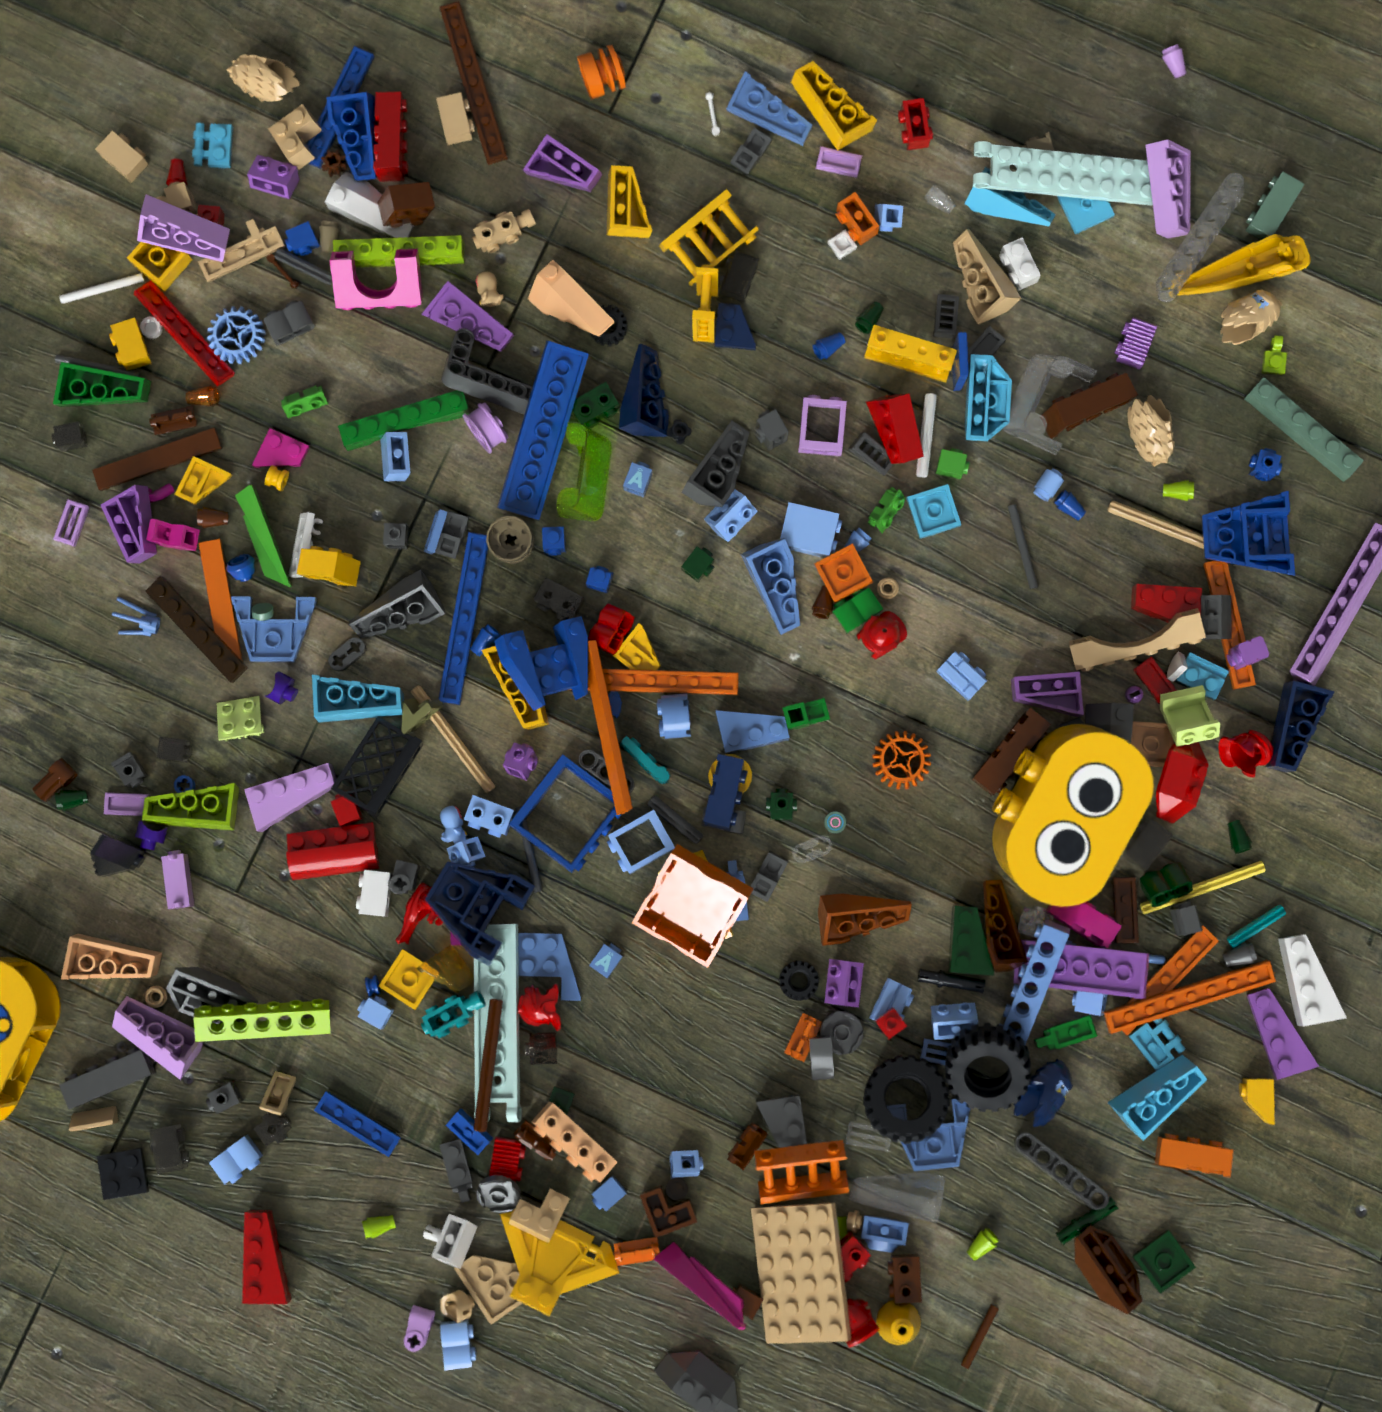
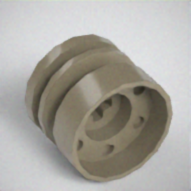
M504 516L498 518L490 525L487 531L486 542L489 550L497 559L508 564H517L523 562L531 555L534 549L535 538L532 530L523 520L515 516ZM509 536H512L513 538L517 537V539L514 541V546L507 544V542L509 541Z

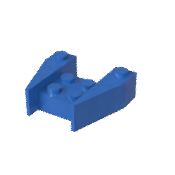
M582 616L563 620L553 626L558 643L557 646L529 652L523 630L504 634L494 641L501 664L533 711L546 705L543 696L572 689L575 700L588 694V636Z

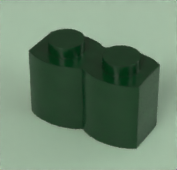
M1180 862L1169 863L1161 870L1149 871L1140 878L1141 889L1152 907L1163 905L1171 899L1180 898L1193 891L1192 881Z

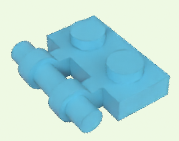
M196 123V130L193 131L195 149L192 150L194 166L201 167L202 160L208 159V166L210 168H231L233 126L231 124H210V132H205L204 124ZM203 141H209V150H203Z
M1162 1018L1154 1020L1155 1027L1151 1028L1148 1023H1144L1129 1035V1038L1155 1071L1174 1059L1170 1053L1172 1048H1175L1178 1054L1186 1049L1181 1043V1038L1172 1032L1167 1020ZM1162 1032L1168 1039V1042L1163 1044L1157 1034Z

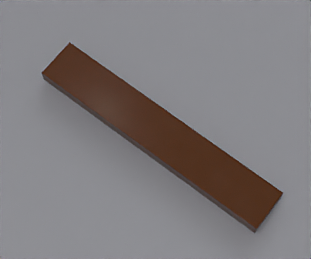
M211 428L93 469L92 471L98 489L103 491L192 460L193 456L198 458L221 450L222 446L216 429Z

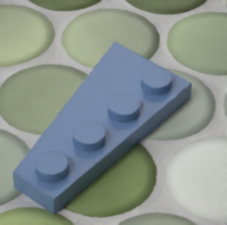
M746 71L744 72L727 106V111L803 146L812 129V124L795 110L786 106L776 95L774 96L766 90V87L760 82H756L751 78L750 74Z

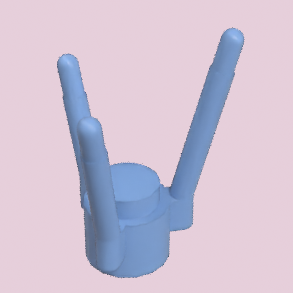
M117 597V601L146 615L140 619L112 612V616L139 623V628L143 629L119 630L118 634L145 635L149 637L152 634H157L161 619L156 617V613L149 612L121 597Z

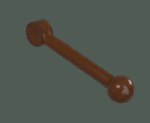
M273 254L267 255L268 262L273 263L290 282L291 288L296 289L299 285L298 282L287 274L276 261Z

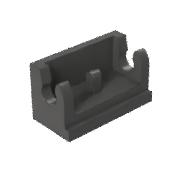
M1231 595L1201 596V620L1206 636L1203 639H1232Z

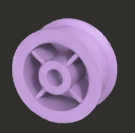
M485 402L482 404L478 403L476 410L468 415L464 413L462 416L480 445L491 454L492 448L501 442L506 443L509 437L502 428L503 424L497 416L492 417V412Z

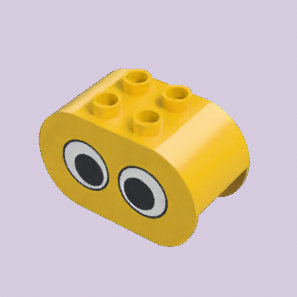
M1072 724L1050 732L1037 744L1033 752L1025 749L1020 754L1013 769L1014 773L1020 775L1012 791L1003 788L992 807V811L999 814L992 834L993 849L998 863L1004 872L1028 895L1043 903L1055 906L1078 905L1090 900L1100 892L1146 811L1153 795V776L1150 767L1142 754L1134 746L1099 727L1087 724Z

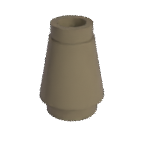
M321 221V226H319L321 252H333V240H337L340 231L337 222Z

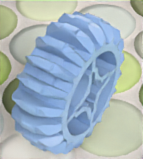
M232 306L231 312H228L226 308H223L224 315L221 316L219 313H216L218 320H211V324L214 327L208 328V332L211 333V335L207 336V339L211 341L209 346L211 349H215L214 354L216 356L221 355L220 359L223 361L228 359L230 364H233L235 359L238 364H242V358L250 362L249 355L252 354L253 357H257L255 350L262 351L263 349L259 343H265V339L261 337L266 334V331L261 329L264 324L262 321H258L259 317L257 314L252 315L253 312L250 309L245 312V309L240 306L237 311ZM234 321H246L249 325L237 326ZM227 325L228 329L221 337L222 330ZM234 329L238 332V336H239L238 339H239L240 343L238 342L237 339L234 338V337H235V334H234L235 331H234ZM252 333V338L250 342L248 343V345H245L246 339L249 336H251ZM234 344L239 347V350H229L223 346Z

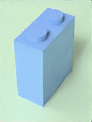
M789 502L780 539L785 538L789 549L792 551L826 558L830 556V553H835L837 541H833L835 533L840 532L842 521L838 520V513Z

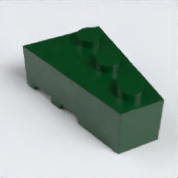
M952 906L948 972L995 976L977 907Z

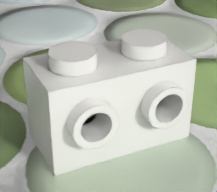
M1023 237L1004 245L999 255L1000 260L1007 267L1009 278L1017 290L1020 291L1037 283L1041 275Z
M364 870V874H360L359 887H362L361 896H358L356 901V909H359V914L388 917L391 896L388 881L393 876V873Z

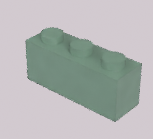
M1283 171L1279 177L1274 176L1267 186L1270 188L1267 195L1263 193L1257 203L1260 206L1256 213L1252 211L1246 223L1249 225L1245 231L1260 240L1275 234L1305 184Z

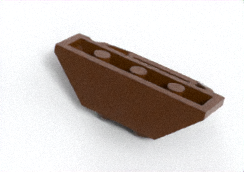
M1088 1226L1075 1238V1263L1100 1300L1125 1314H1130L1143 1301L1142 1295H1140L1138 1272L1112 1234L1097 1229L1094 1226Z

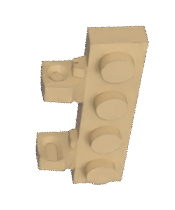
M254 219L245 222L251 235L247 236L246 240L226 248L223 262L208 258L198 261L207 282L209 283L272 254L278 248H285L276 226L264 230V228L258 229Z

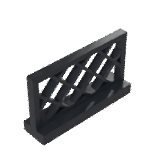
M378 716L331 790L377 818L423 746L422 740L409 734H403L401 729ZM379 724L388 729V736L376 738L375 730ZM402 736L408 740L404 747L395 749L392 738ZM390 739L393 750L380 753L377 742ZM375 743L377 754L364 756L363 748L365 745ZM394 753V764L383 767L381 756ZM378 757L381 768L368 771L366 760ZM363 761L366 772L353 774L352 765L355 762ZM382 772L384 779L381 784L371 785L369 775ZM367 775L369 786L356 789L354 778ZM352 779L354 790L344 792L338 788L342 781ZM370 790L372 798L366 805L359 801L357 793Z

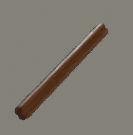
M490 999L473 1128L477 1132H486L503 1003L500 999Z

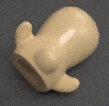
M481 272L478 274L476 285L477 291L481 295L480 306L493 307L500 305L504 295L497 292L496 276L491 272Z

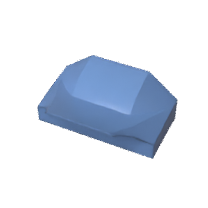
M864 1215L861 1238L866 1241L868 1249L893 1253L899 1246L906 1245L909 1223L897 1219Z

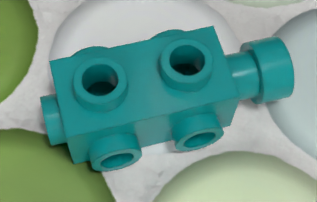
M478 990L470 994L467 999L464 996L457 998L456 995L445 999V1005L440 1008L435 1005L425 1010L427 1015L422 1017L424 1022L421 1023V1027L426 1035L430 1034L431 1037L437 1036L440 1039L450 1034L449 1029L455 1026L461 1028L470 1023L468 1019L474 1016L472 1011L486 1006L484 997ZM459 1007L461 1008L462 1015L457 1014ZM440 1017L444 1021L442 1026L438 1024Z

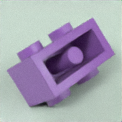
M260 155L256 156L247 173L250 188L290 199L299 182L297 166Z
M829 959L824 1003L859 1007L864 963Z

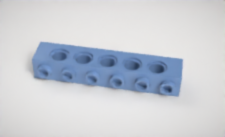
M1045 919L1043 925L1038 924L1034 934V937H1037L1035 945L1030 944L1026 957H1029L1028 964L1022 965L1018 975L1022 979L1019 985H1014L1010 995L1014 999L1011 1005H1006L1003 1017H1006L1003 1024L1004 1030H1013L1015 1037L1020 1036L1024 1040V1045H1026L1070 934V928ZM1043 942H1050L1053 948L1045 950L1041 944ZM1041 962L1045 965V968L1037 970L1033 964ZM1033 982L1037 985V988L1030 990L1025 984ZM1020 1002H1026L1029 1005V1008L1023 1010L1020 1009L1017 1004ZM1018 1022L1021 1028L1013 1029L1010 1023Z

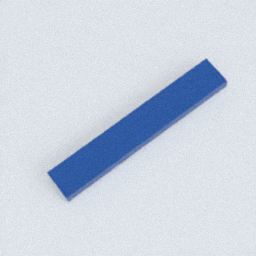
M354 46L330 97L357 93L374 59V54ZM327 103L317 122L322 131L307 143L308 148L315 157L309 164L320 169L323 164L321 157H325L328 154L327 150H330L337 136L328 118Z

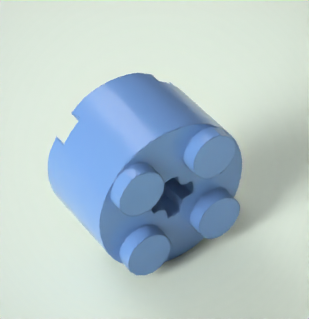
M688 694L662 695L661 699H657L658 715H662L663 720H659L660 737L665 736V739L691 737Z

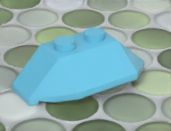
M970 355L965 408L966 440L988 441L1010 423L1012 380L992 355Z

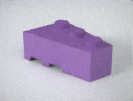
M134 485L101 504L102 510L127 563L140 564L157 554L156 543L146 540L150 519H152L148 486Z
M1080 672L1018 676L1011 679L1014 702L1075 717H1082L1084 715Z

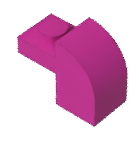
M150 519L146 540L163 547L196 551L200 530L186 525L170 524L161 520Z

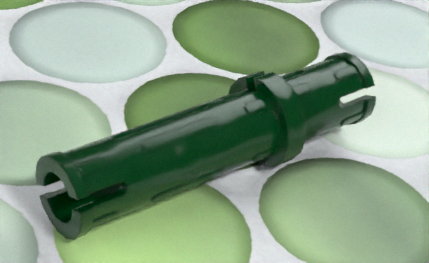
M1109 1197V1202L1105 1208L1099 1210L1092 1209L1077 1220L1074 1218L1071 1220V1224L1056 1232L1055 1234L1061 1244L1064 1246L1088 1226H1093L1115 1210H1118L1119 1208L1115 1205L1116 1203L1113 1198Z

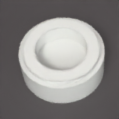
M149 316L141 321L140 330L145 337L155 339L162 334L163 326L155 317Z

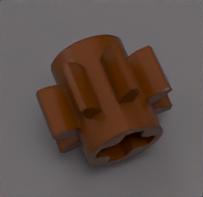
M327 150L328 154L325 157H321L322 162L325 163L321 166L322 170H328L329 177H332L333 174L341 177V172L347 170L346 165L343 164L347 161L345 156L340 157L339 150H336L335 153Z

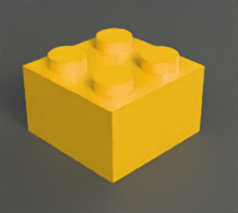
M140 242L127 257L134 267L164 292L192 261L188 253Z

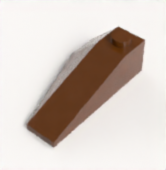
M986 880L983 882L988 952L995 973L1012 971L1027 963L1028 960L1002 880Z

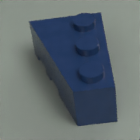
M718 754V762L715 774L713 775V784L704 817V826L730 831L731 825H736L738 813L734 811L736 804L740 805L743 792H740L739 789L741 783L745 784L748 771L744 770V759Z

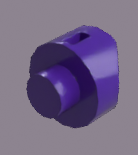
M278 671L275 674L274 688L265 697L280 705L285 700L292 702L298 693V689L293 687L295 680Z
M139 821L135 837L142 839L141 848L155 850L156 842L164 844L168 827L153 831L148 829L143 821Z

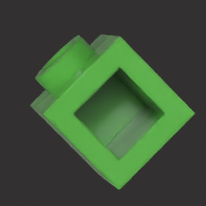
M951 448L950 451L942 449L935 474L961 480L963 474H967L970 462L966 461L967 454H962L963 451Z

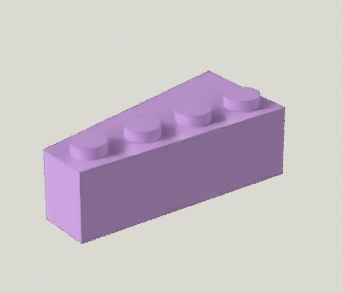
M146 194L140 214L137 241L223 262L230 229Z
M326 763L244 789L256 831L263 832L267 830L270 826L280 822L288 815L329 792L337 780L333 765Z
M128 996L125 997L115 1011L112 1027L181 1080L202 1049L203 1042H195L194 1028Z

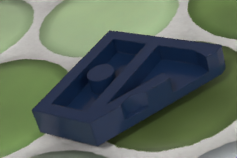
M719 303L715 347L756 350V344L740 305Z

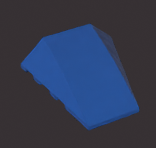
M1289 490L1278 495L1264 497L1261 500L1243 503L1240 506L1229 507L1202 515L1205 559L1295 576L1294 554H1290L1287 516L1290 513Z

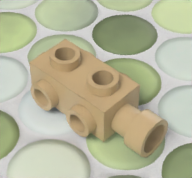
M530 210L522 211V214L515 218L512 211L509 213L502 212L494 220L489 222L482 221L477 224L476 228L473 229L476 236L472 237L477 249L482 248L483 252L494 253L500 249L499 245L505 242L508 244L517 242L519 240L518 236L522 235L520 229L536 225ZM510 223V226L508 228L502 227L503 225ZM490 232L489 237L483 236V234Z

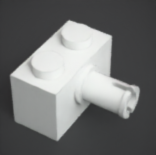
M449 1214L443 1229L427 1225L425 1229L432 1232V1234L424 1231L423 1236L425 1239L437 1242L432 1254L433 1258L461 1269L477 1226L465 1219Z

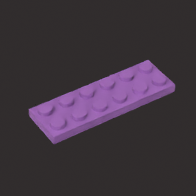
M1021 939L1026 955L1030 944L1035 945L1036 941ZM1043 942L1041 944L1045 950L1053 948L1050 942ZM1065 944L1049 988L1144 999L1146 998L1149 953ZM1041 962L1033 964L1037 970L1045 968V965ZM1022 966L1014 969L1013 983L1020 984L1022 979L1018 977ZM1028 982V983L1025 984V985L1037 986V985H1036L1035 983H1033V982Z

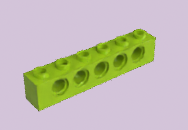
M461 235L333 240V252L354 251L355 268L395 266L396 249H418L420 265L465 264L464 241Z
M314 999L306 1002L292 1000L289 1003L271 1001L267 1004L246 1003L245 1005L238 1006L225 1004L221 1007L200 1006L194 1009L195 1042L330 1034L329 1000ZM305 1014L312 1015L311 1018H304L302 1016ZM287 1015L290 1018L287 1020H283L280 1017ZM259 1017H266L267 1020H265V1021H260V1020H258V1018H259ZM237 1018H242V1019H244L245 1021H244V1022H236L235 1020H236ZM218 1019L221 1020L222 1023L215 1024L212 1021Z

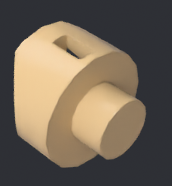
M457 1290L441 1298V1312L459 1323L470 1318L474 1308V1300L471 1295H466L463 1291Z

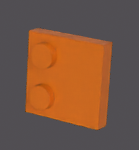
M853 543L814 563L834 603L873 583Z

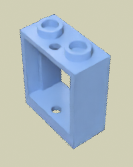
M654 810L609 834L610 840L607 841L612 853L617 851L621 859L618 860L622 871H628L629 874L664 856L675 848ZM650 820L665 848L631 866L616 838Z

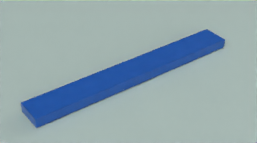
M468 532L438 698L443 703L461 704L488 553L487 535Z

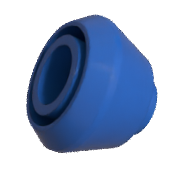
M248 554L239 555L227 563L226 570L236 580L241 582L248 581L255 572V559Z

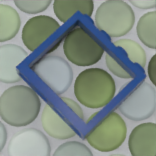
M562 754L509 825L573 873L575 869L580 871L586 863V860H584L588 852L593 854L600 844L597 842L601 835L606 836L613 827L610 823L615 817L619 819L622 814L617 815L614 806L572 863L521 825L565 768L614 804L610 789Z

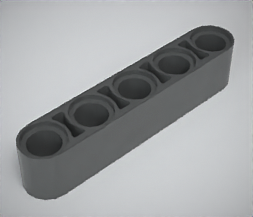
M1021 1133L1016 1137L1014 1146L1021 1155L1094 1210L1107 1206L1109 1202L1108 1194L1045 1144L1029 1133ZM1022 1137L1028 1138L1031 1142V1146L1027 1150L1022 1149L1019 1145V1140ZM1040 1151L1046 1152L1049 1156V1160L1045 1164L1040 1163L1037 1159V1154ZM1058 1165H1063L1067 1170V1174L1063 1178L1058 1177L1055 1173ZM1076 1179H1081L1085 1184L1082 1192L1076 1191L1073 1186ZM1094 1193H1099L1103 1197V1203L1100 1206H1096L1092 1202Z

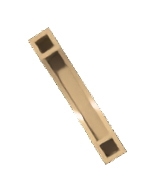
M1196 608L1177 613L1160 631L1139 641L1112 643L1087 636L1069 641L1075 669H1081L1082 672L1092 670L1093 666L1096 665L1109 666L1114 664L1116 660H1133L1139 654L1153 655L1158 653L1159 649L1167 648V650L1179 648L1180 644L1187 642L1189 644H1196L1201 642L1206 636L1199 609Z

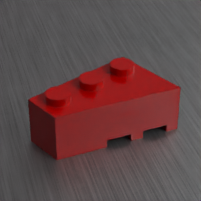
M1136 584L1132 587L1131 609L1167 623L1177 613L1196 608L1199 609L1201 616L1202 588Z

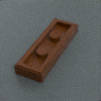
M1113 877L1114 919L1116 923L1122 926L1115 936L1116 944L1139 943L1136 877Z

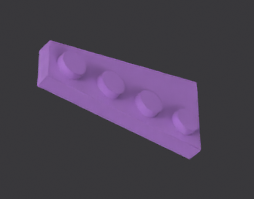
M1266 988L1247 994L1275 1080L1319 1067L1271 990Z

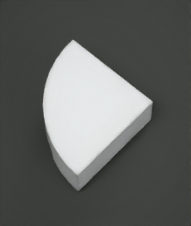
M1179 651L1171 660L1167 671V679L1172 682L1188 669L1185 656Z

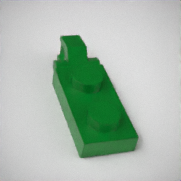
M1087 1015L1049 1027L1043 1031L1044 1036L1033 1040L1036 1048L1048 1045L1049 1050H1056L1097 1037L1091 1015Z

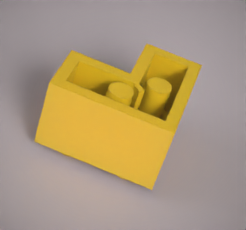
M311 546L310 549L301 548L297 574L310 579L327 580L337 585L356 587L361 561L354 559L352 554L342 553V550L336 548H329L328 551H323V548Z

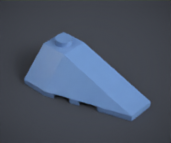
M785 538L761 544L742 553L741 557L780 635L800 626L795 588L796 578H794L793 568L794 558Z

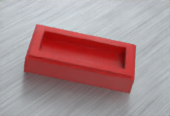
M1152 656L1133 669L1158 704H1160V694L1177 691Z

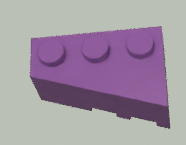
M547 134L523 169L527 175L587 192L593 190L602 176V173L596 167Z

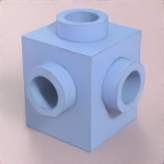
M478 836L466 839V837L453 841V846L446 848L449 859L453 863L474 867L476 866L475 861L485 857Z

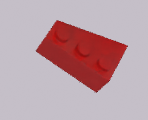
M910 393L886 395L866 401L891 464L905 463L924 457Z

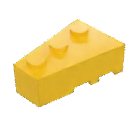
M611 165L608 173L607 235L649 238L652 233V227L647 218V211L642 202L633 167Z

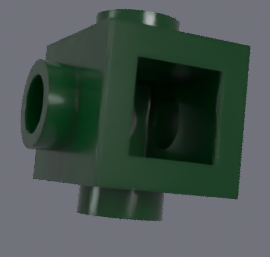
M775 789V793L771 792L770 798L766 797V811H770V820L792 821L793 811H797V798H793V793H788V789ZM783 801L785 807L780 808L777 803Z

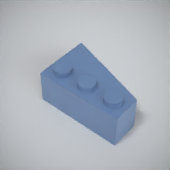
M715 710L725 755L787 741L790 738L784 716Z

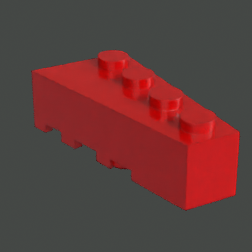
M248 1210L244 1213L242 1304H288L292 1301L288 1290L286 1272H284L282 1254L278 1245V1236L272 1210Z

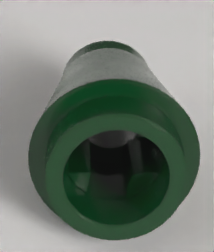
M874 301L856 318V328L864 334L872 332L873 325L877 324L884 307Z
M60 790L59 793H55L58 810L63 809V811H67L89 803L87 790Z
M1240 820L1228 823L1231 849H1234L1235 854L1251 850L1252 841Z

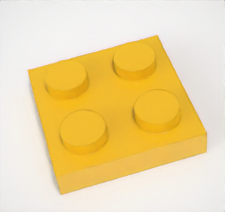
M402 949L378 987L416 1010L440 972Z

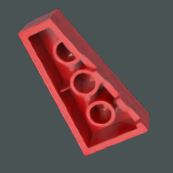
M375 92V120L378 122V125L374 126V134L378 144H374L376 161H373V169L379 182L405 181V174H408V162L404 161V153H408L407 140H404V133L408 132L407 120H404V112H407L408 107L407 99L403 98L401 92Z

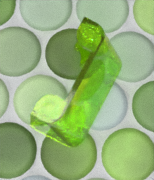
M568 422L566 430L567 440L569 444L576 446L578 455L581 456L576 488H564L559 492L556 509L561 518L596 521L602 517L604 512L612 445L610 440L602 434L582 424Z

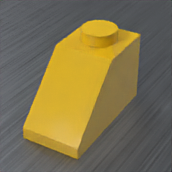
M1242 1078V1083L1239 1084L1240 1097H1243V1101L1265 1123L1275 1125L1274 1079Z

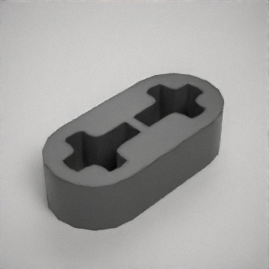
M360 638L349 639L329 656L330 667L338 672L346 670L365 654V643ZM353 643L357 645L359 643L361 644L359 646L360 652L357 653L356 651H353L352 653L348 654V652L353 649ZM344 655L347 656L342 660V666H334L336 662L335 657L342 658Z

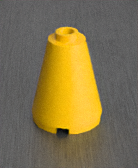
M890 1300L878 1311L876 1324L880 1328L878 1331L880 1336L885 1341L894 1345H904L911 1342L917 1336L921 1320L917 1309L911 1303L895 1304L893 1300Z

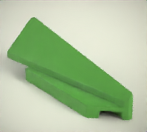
M251 484L237 493L235 497L245 513L243 518L265 577L290 588L292 584L269 520L262 507L257 490Z

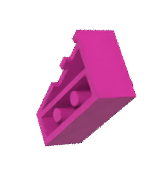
M1088 901L1073 906L1049 905L1045 911L1099 948L1108 949L1122 927L1111 916L1098 912L1096 907Z

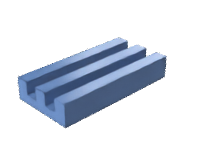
M439 510L435 513L424 547L425 553H435L447 516L446 511Z
M924 1038L920 1060L923 1058L928 1060L927 1062L945 1065V1060L926 1057V1053L946 1056V1051L927 1047L928 1044L948 1047L951 1043Z

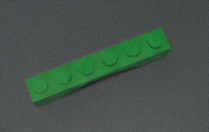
M456 390L338 425L344 447L347 451H351L380 440L385 432H401L426 424L452 421L462 418L464 413L470 414L465 394Z

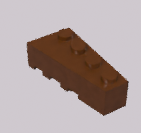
M1029 708L1023 713L971 780L991 796L995 793L999 794L1007 785L1005 783L1006 779L1009 776L1014 777L1016 774L1013 772V769L1020 754L1025 749L1033 752L1032 747L1048 734L1045 731L1051 723L1032 708Z

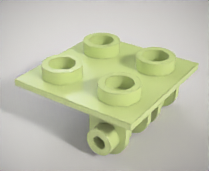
M260 696L217 703L219 741H229L237 737L241 739L243 736L248 738L249 735L261 736V733L265 732L264 726L261 724Z

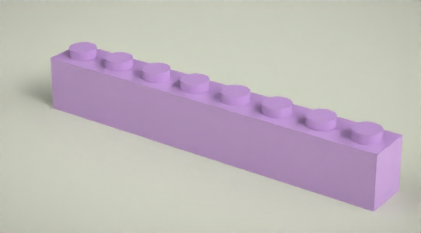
M1375 523L1292 666L1290 673L1295 681L1312 686L1316 685L1382 570V525Z

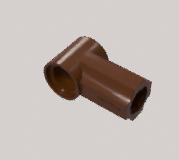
M63 758L53 763L48 769L49 773L32 788L34 793L44 802H48L62 787L69 785L78 775Z

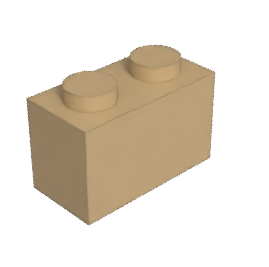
M461 92L436 98L447 144L451 145L473 140L471 132L475 131L473 121L467 118L466 113L470 112L468 100L463 99Z
M111 131L95 150L105 161L132 183L149 165L144 159L146 155L138 147L133 149L129 145L130 141L123 134L117 135Z

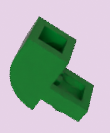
M825 698L782 707L788 730L799 729L830 720Z

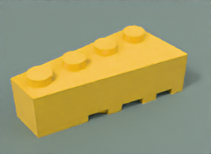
M812 61L795 70L791 84L838 151L872 132L877 119L873 115L869 116L863 110L864 107L860 103H855L847 95L848 92L843 88L840 89L832 82L833 79Z
M526 640L529 652H531L529 642ZM496 646L483 649L482 652L487 658L493 673L496 675L503 692L510 701V705L522 727L531 730L549 725L545 706L535 711L532 710L501 664Z

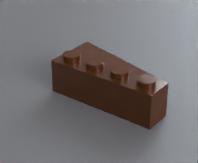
M1127 372L1118 375V373L1112 374L1103 383L1100 380L1088 386L1089 389L1083 391L1080 388L1070 393L1068 398L1061 396L1053 400V405L1039 417L1050 440L1058 437L1064 429L1067 432L1075 429L1084 422V419L1086 422L1092 421L1102 415V411L1106 414L1136 398L1138 394Z

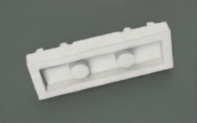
M306 512L300 514L288 577H303L297 574L301 548L310 549L313 546L311 541L312 535H319L321 533L314 529V524H322L323 521L319 518L314 519L315 514Z

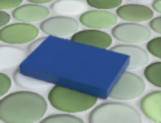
M958 332L952 347L957 350L952 365L953 391H961L969 375L966 332Z

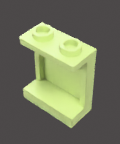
M1203 685L1160 694V711L1176 746L1219 737L1220 722L1218 719L1214 720L1205 701Z

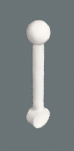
M708 92L705 97L710 108L713 125L712 134L717 136L720 134V129L717 127L712 101L714 95Z

